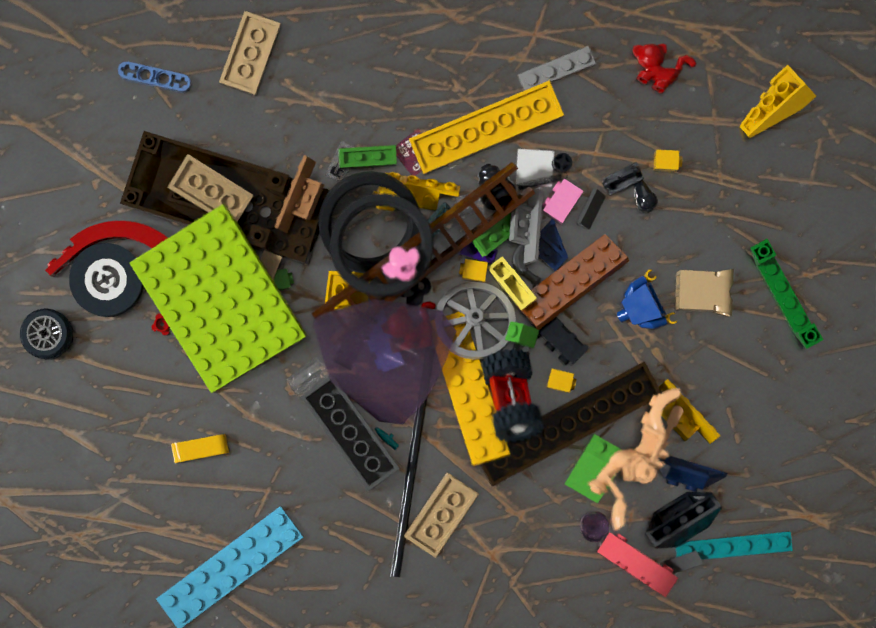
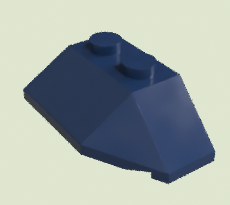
M670 455L664 460L659 458V461L664 463L659 471L662 477L668 480V484L678 486L679 483L684 484L687 490L697 492V489L703 490L727 477L726 472Z

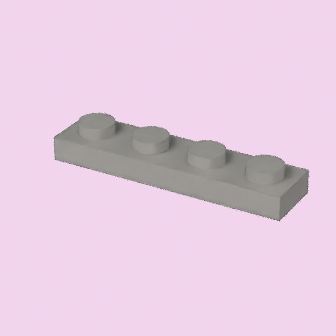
M589 46L518 74V77L525 91L547 81L552 83L594 66L596 63Z

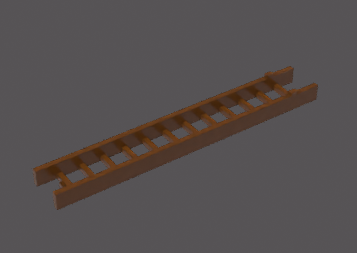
M514 163L508 164L429 224L432 234L439 229L451 246L440 254L433 247L435 258L431 260L427 271L419 281L535 194L534 190L530 187H527L518 194L514 187L507 183L505 179L518 169ZM500 182L512 198L502 207L490 192ZM484 194H486L497 210L487 219H485L474 203ZM469 206L481 221L471 231L459 215ZM454 217L466 233L456 242H454L443 226ZM420 232L401 245L400 248L407 253L422 242ZM390 254L359 278L369 282L378 276L383 284H389L381 272H383V265L391 262ZM348 285L311 314L318 321L328 312H332L343 327L330 337L336 345L406 291L392 296H383L378 301L375 296L368 295L374 304L364 312H361L350 297L357 290ZM344 300H347L358 314L356 318L351 319L347 324L335 309Z

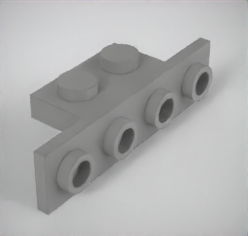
M542 187L533 189L535 194L528 199V206L520 205L511 212L509 241L525 246L523 264L526 265L538 261L543 202Z

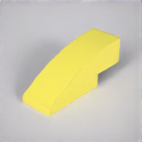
M503 256L487 267L489 273L521 310H524L537 300L536 296Z

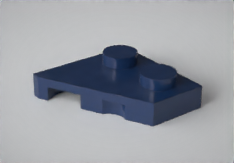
M551 219L540 231L539 258L555 272L568 259V255L555 225L556 223Z

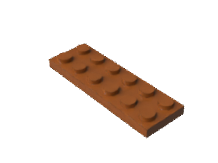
M604 234L531 289L537 300L524 310L520 309V311L539 330L628 263L629 259Z

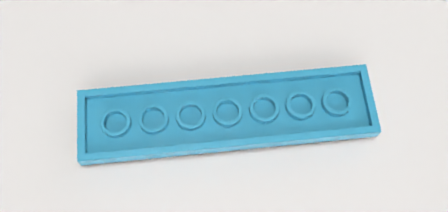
M280 506L156 598V600L175 626L182 628L302 539L303 535Z

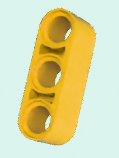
M226 434L171 444L174 463L229 453Z

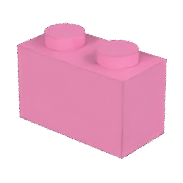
M566 179L562 183L560 181L556 183L552 190L555 192L552 198L547 197L542 205L544 207L542 213L561 225L583 193V190Z

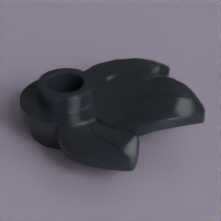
M427 277L423 278L401 295V297H406L407 308H413L422 303L424 295L428 294L431 290L430 280ZM420 282L424 284V288L422 290L419 288Z

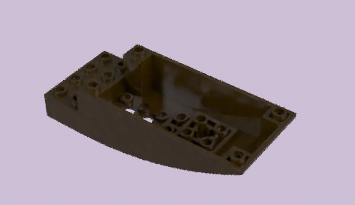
M147 131L143 132L120 204L186 227L208 214V212L167 188L185 157L189 154L253 194L250 200L253 204L252 210L244 211L237 222L252 248L260 251L266 250L283 258L309 265L320 232V209L326 195L330 191L329 189L323 188L310 221L294 215L289 230L285 233L275 228L277 217L284 206V200L291 189V183L294 180L288 174ZM267 206L270 208L271 213L268 217L261 216L260 210L262 207Z

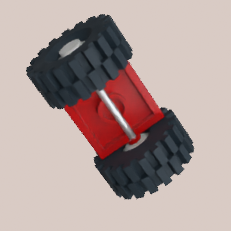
M505 349L504 352L497 351V354H490V357L484 358L485 361H482V370L485 384L491 387L495 406V414L492 415L496 438L505 442L510 440L516 442V440L524 441L525 438L531 439L532 436H537L538 432H542L544 426L539 406L531 403L527 379H530L533 373L528 353L523 352V350L517 351V349H512V351H509V349Z

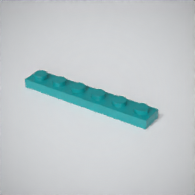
M790 531L686 541L675 547L676 557L697 551L701 560L793 551Z

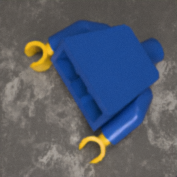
M651 269L644 276L630 283L624 294L625 299L622 300L625 309L617 312L620 322L630 319L633 325L638 324L641 328L656 329L667 325V323H677V320L670 321V315L675 313L666 314L651 284L657 277H648V274L652 272Z

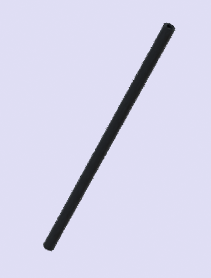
M428 347L425 348L390 575L393 577H400L406 541L404 535L408 528L435 353L434 348Z

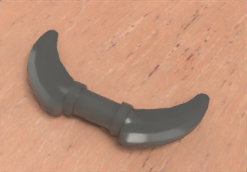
M520 244L514 252L513 268L518 275L520 274L531 281L534 288L546 278L535 276L523 264L524 245Z

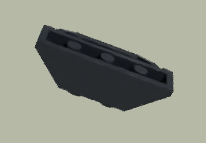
M686 492L654 512L646 535L656 549L678 547L709 528L722 507L712 492Z

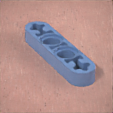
M122 62L118 67L119 75L125 80L177 92H187L191 88V80L185 74L132 62ZM127 66H129L130 70L136 71V68H138L136 74L137 78H134V73H128L127 75H125V73L122 70L126 69ZM143 70L150 71L151 76L149 79H141L140 74ZM162 74H167L169 76L168 83L161 84L159 77ZM173 76H176V81L185 79L187 85L180 88L178 83H173Z

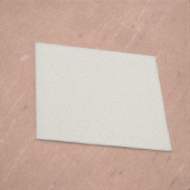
M518 149L516 185L518 183H549L530 180H552V178L544 177L553 175L552 160L554 158V151ZM552 183L541 184L540 186L552 187Z

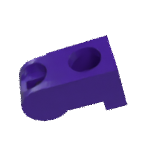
M473 242L460 250L459 255L476 261L488 262L491 265L495 261L498 250L494 249L482 257Z

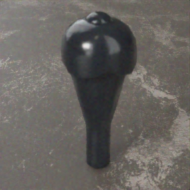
M644 180L635 183L636 205L638 209L644 212L653 211L658 203L657 196L652 193Z

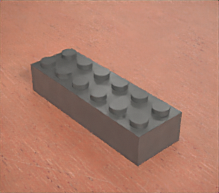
M332 374L301 396V399L368 491L400 469Z

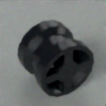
M559 153L552 160V168L558 173H564L572 166V159L566 153Z

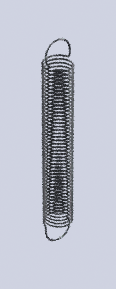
M546 176L544 178H562V176ZM534 179L530 181L553 183L560 180ZM518 183L517 185L537 187L541 184L549 183ZM518 187V191L524 190L527 187Z

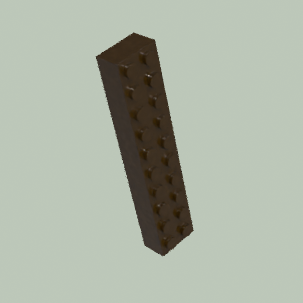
M644 361L543 415L544 428L541 433L538 432V435L532 436L531 439L525 438L524 441L516 440V442H512L510 440L506 442L510 452L509 456L481 464L480 466L493 487L650 403L654 394L658 396L662 392Z

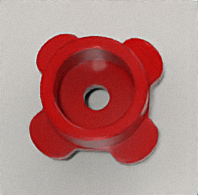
M159 313L155 316L156 319L151 328L155 332L159 331L163 335H168L170 327L162 314Z

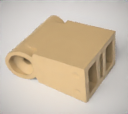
M734 269L719 272L692 270L676 272L675 310L714 312L732 317L733 300L730 295V289L733 285Z

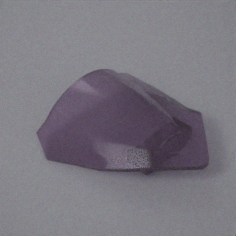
M377 299L320 315L313 322L330 381L379 422L404 424L425 400L444 366L456 333L454 327L440 310Z

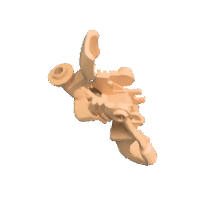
M680 388L667 390L662 394H658V396L653 395L649 404L652 408L649 413L645 412L641 423H644L640 431L643 434L641 444L634 450L625 449L616 452L596 479L587 483L591 487L590 490L599 495L601 493L607 494L606 487L608 486L617 498L611 517L614 531L620 529L625 524L624 513L626 503L622 500L624 498L611 479L619 470L623 481L648 484L656 478V469H660L664 465V463L659 461V458L664 460L668 457V453L664 450L669 444L666 441L672 429L677 426L683 409L679 406L673 407L666 422V430L661 422V412L663 407L674 402L680 396Z

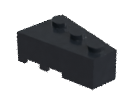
M557 317L539 329L537 338L542 337L546 341L544 345L551 352L555 350L560 355L558 359L565 366L567 364L572 366L589 349Z

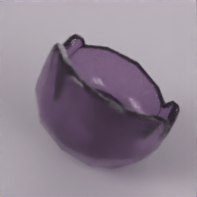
M592 511L582 517L580 531L584 539L589 542H599L608 533L609 521L603 513Z

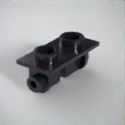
M635 162L603 178L604 182L602 184L611 196L643 180L644 177L638 163Z

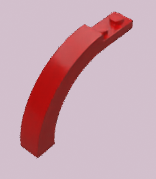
M108 221L95 224L71 237L70 240L74 246H68L62 251L63 255L61 257L51 260L47 264L48 268L45 271L51 277H54L77 258L81 252L102 241L129 239L154 248L168 239V237L152 227L137 222Z

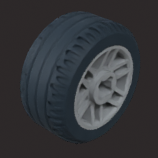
M48 308L35 310L22 322L20 328L21 343L24 349L34 357L47 360L57 358L67 351L72 342L73 332L71 324L62 313ZM48 331L49 336L45 337V335L43 334L44 332Z

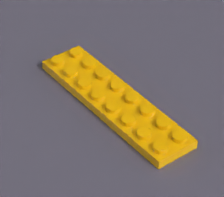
M547 81L409 138V141L424 175L564 117V113L550 81Z
M460 312L442 317V321L464 317L465 315ZM435 320L429 321L432 327L431 338L473 467L509 456L510 452L507 443L504 440H499L495 435L492 415L495 414V406L488 385L485 384L479 359H466L449 351L442 344L436 333ZM463 323L443 329L447 337L454 343L467 324ZM469 331L459 347L476 351Z

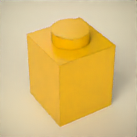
M655 151L654 171L677 172L679 167H682V156H679V151Z
M465 259V263L460 264L459 274L462 275L463 280L485 283L488 262Z
M551 369L547 388L570 393V390L575 389L577 379L573 378V373Z

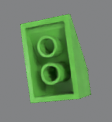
M593 434L566 480L565 485L592 501L599 503L604 493L599 495L590 490L591 487L587 483L596 479L602 469L609 463L610 458L622 449Z

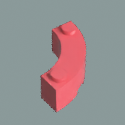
M609 533L597 552L666 597L678 577L672 574L674 570L665 564L660 566L627 544L628 539L619 533L617 536Z

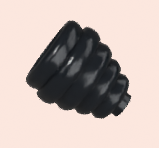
M491 164L482 166L478 174L479 186L500 171L499 167L491 166ZM508 176L505 180L508 184L510 183L516 190L515 183L511 181L510 177ZM501 182L490 190L501 207L512 200ZM486 194L480 197L482 204L487 209L496 210Z

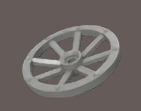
M466 282L451 288L439 301L435 312V329L442 344L455 355L466 359H484L490 357L489 355L492 353L497 354V351H502L510 342L505 340L507 332L503 336L485 320L508 319L509 328L510 321L516 322L515 312L508 297L498 288L483 282ZM473 290L491 294L480 308L476 307ZM467 291L471 309L469 310L451 299ZM496 298L503 304L507 312L484 313ZM446 305L466 315L442 321V313ZM466 323L467 325L453 343L447 337L443 328ZM483 327L500 342L489 349L483 350L480 328ZM471 329L475 331L477 351L459 347Z

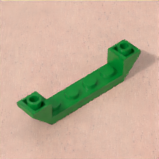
M765 239L752 246L750 249L756 266L795 336L806 349L821 342L823 338L815 323L811 324L775 259L776 253L769 240Z

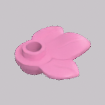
M394 247L390 252L391 262L382 267L384 273L391 278L399 277L404 281L413 279L416 274L415 265L419 261L417 250L412 248L406 253L402 248Z

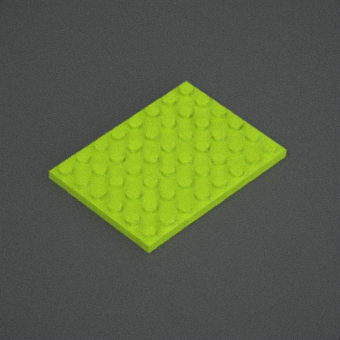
M225 203L129 263L211 393L307 336Z

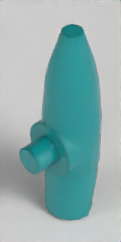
M375 428L379 437L387 445H390L394 450L399 447L392 437L394 435L392 433L388 435L383 430Z

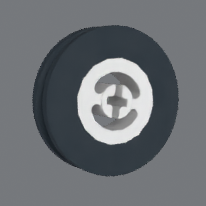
M100 243L85 249L73 262L69 275L70 290L76 302L83 309L101 317H114L130 310L140 299L144 288L129 264L136 257L124 247L111 243ZM106 267H112L118 271L120 283L117 288H115L116 278L112 277L113 274L104 270ZM98 272V283L104 282L105 276H107L108 278L112 277L111 279H109L110 283L108 285L106 283H102L100 285L104 289H109V293L107 294L100 293L95 288L94 277L95 274Z

